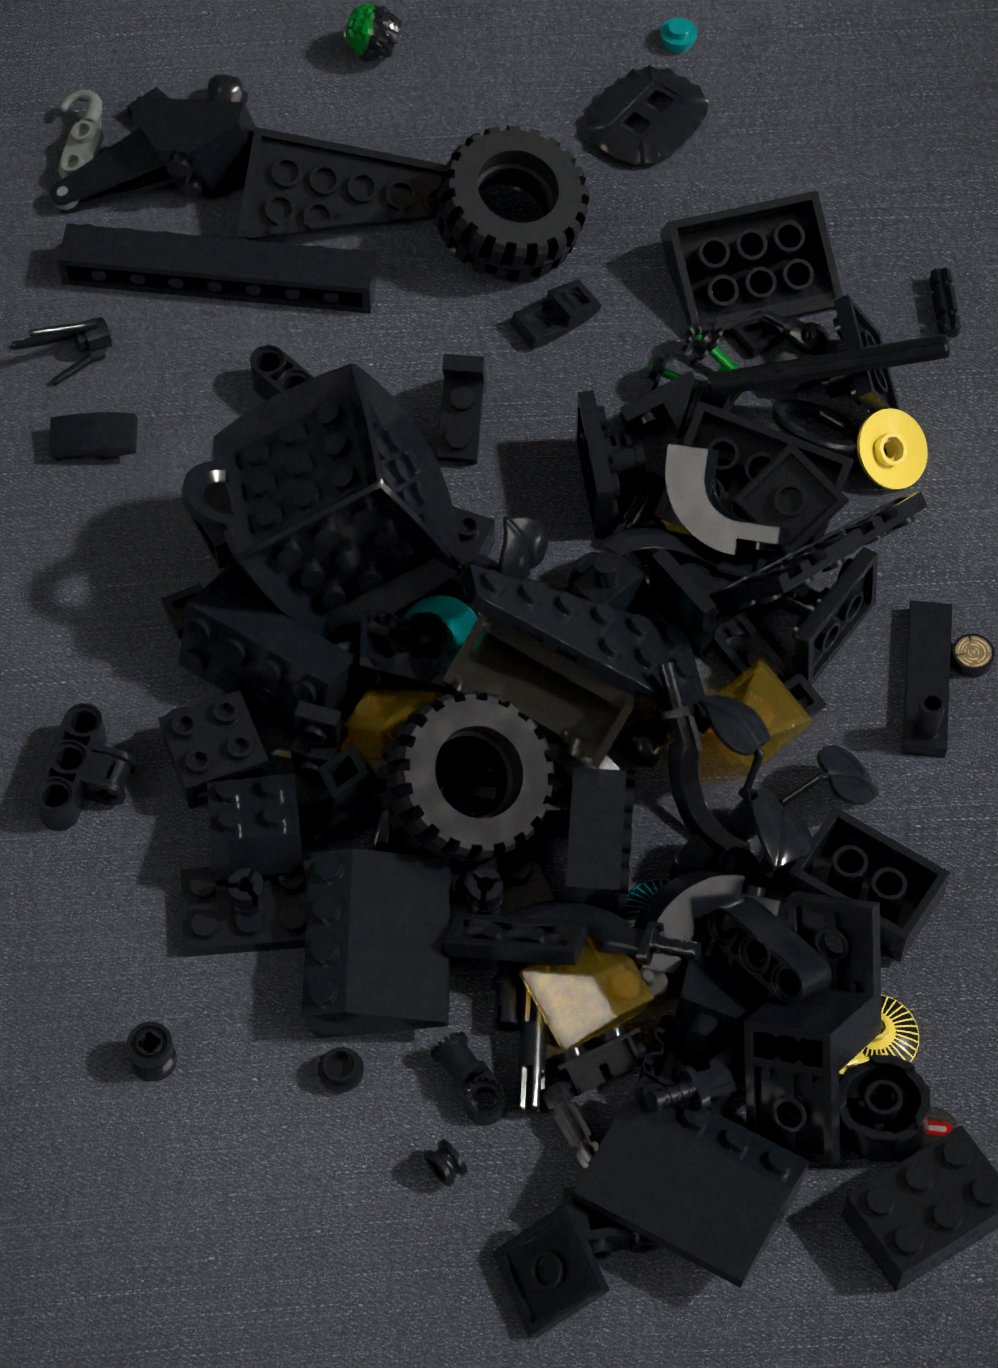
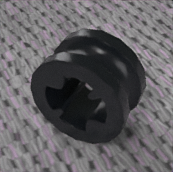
M441 1139L437 1143L438 1148L436 1151L429 1149L423 1154L426 1163L434 1175L444 1185L449 1187L454 1183L453 1178L455 1175L463 1176L468 1172V1169L456 1149L448 1141Z

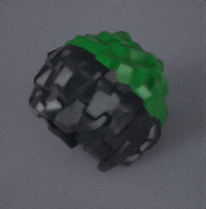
M370 2L355 7L348 16V22L344 26L343 37L346 39L347 46L352 49L353 54L358 56L362 62L380 61L381 59L391 57L392 49H394L398 40V30L401 28L402 21L395 14L390 13L385 6H375Z

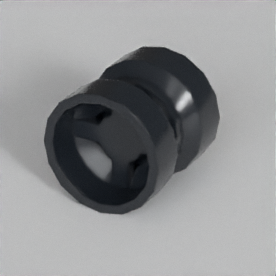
M149 1021L141 1023L131 1030L127 1037L126 1046L134 1072L140 1078L153 1082L163 1080L171 1075L177 1064V1055L170 1031L158 1022Z

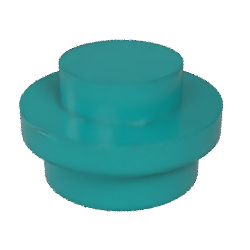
M672 18L662 24L660 38L669 51L682 53L689 50L696 41L697 28L688 19Z

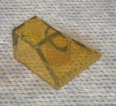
M762 658L757 660L718 694L747 704L765 723L770 734V740L766 745L761 746L764 756L760 767L814 722ZM710 726L706 731L710 739L734 768L748 776L754 755L743 756L731 751L718 739Z
M379 684L374 689L369 688L342 730L340 752L354 744L367 759L387 761L381 757L384 745L394 739L391 733L396 726L408 719V715L442 697L439 691Z
M591 938L586 940L576 966L536 963L521 970L519 973L563 1052L638 1016L654 999L632 958L626 954L606 952L603 950L602 943Z

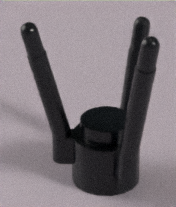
M103 317L83 322L31 329L29 331L30 338L12 343V347L18 349L74 338L78 351L80 353L87 351V356L51 379V384L54 386L73 376L92 362L106 358L103 349L112 347L110 331Z

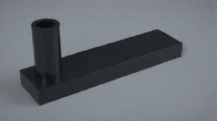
M910 600L908 609L902 754L945 758L948 739L952 604Z

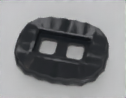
M648 65L641 70L632 69L625 77L618 78L613 86L606 88L602 97L596 100L593 109L587 113L586 129L592 142L614 159L633 166L655 165L670 157L693 136L707 115L708 99L703 95L700 86L690 83L686 77L678 76L670 68L657 69ZM658 93L672 101V104L666 110L658 111L646 104L645 101L653 94ZM637 116L649 123L650 126L643 133L636 134L625 128L622 124L629 117Z

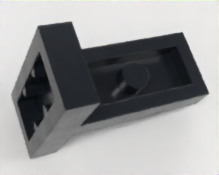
M444 354L442 366L444 382L437 460L478 463L483 399L487 388L485 358L481 356Z

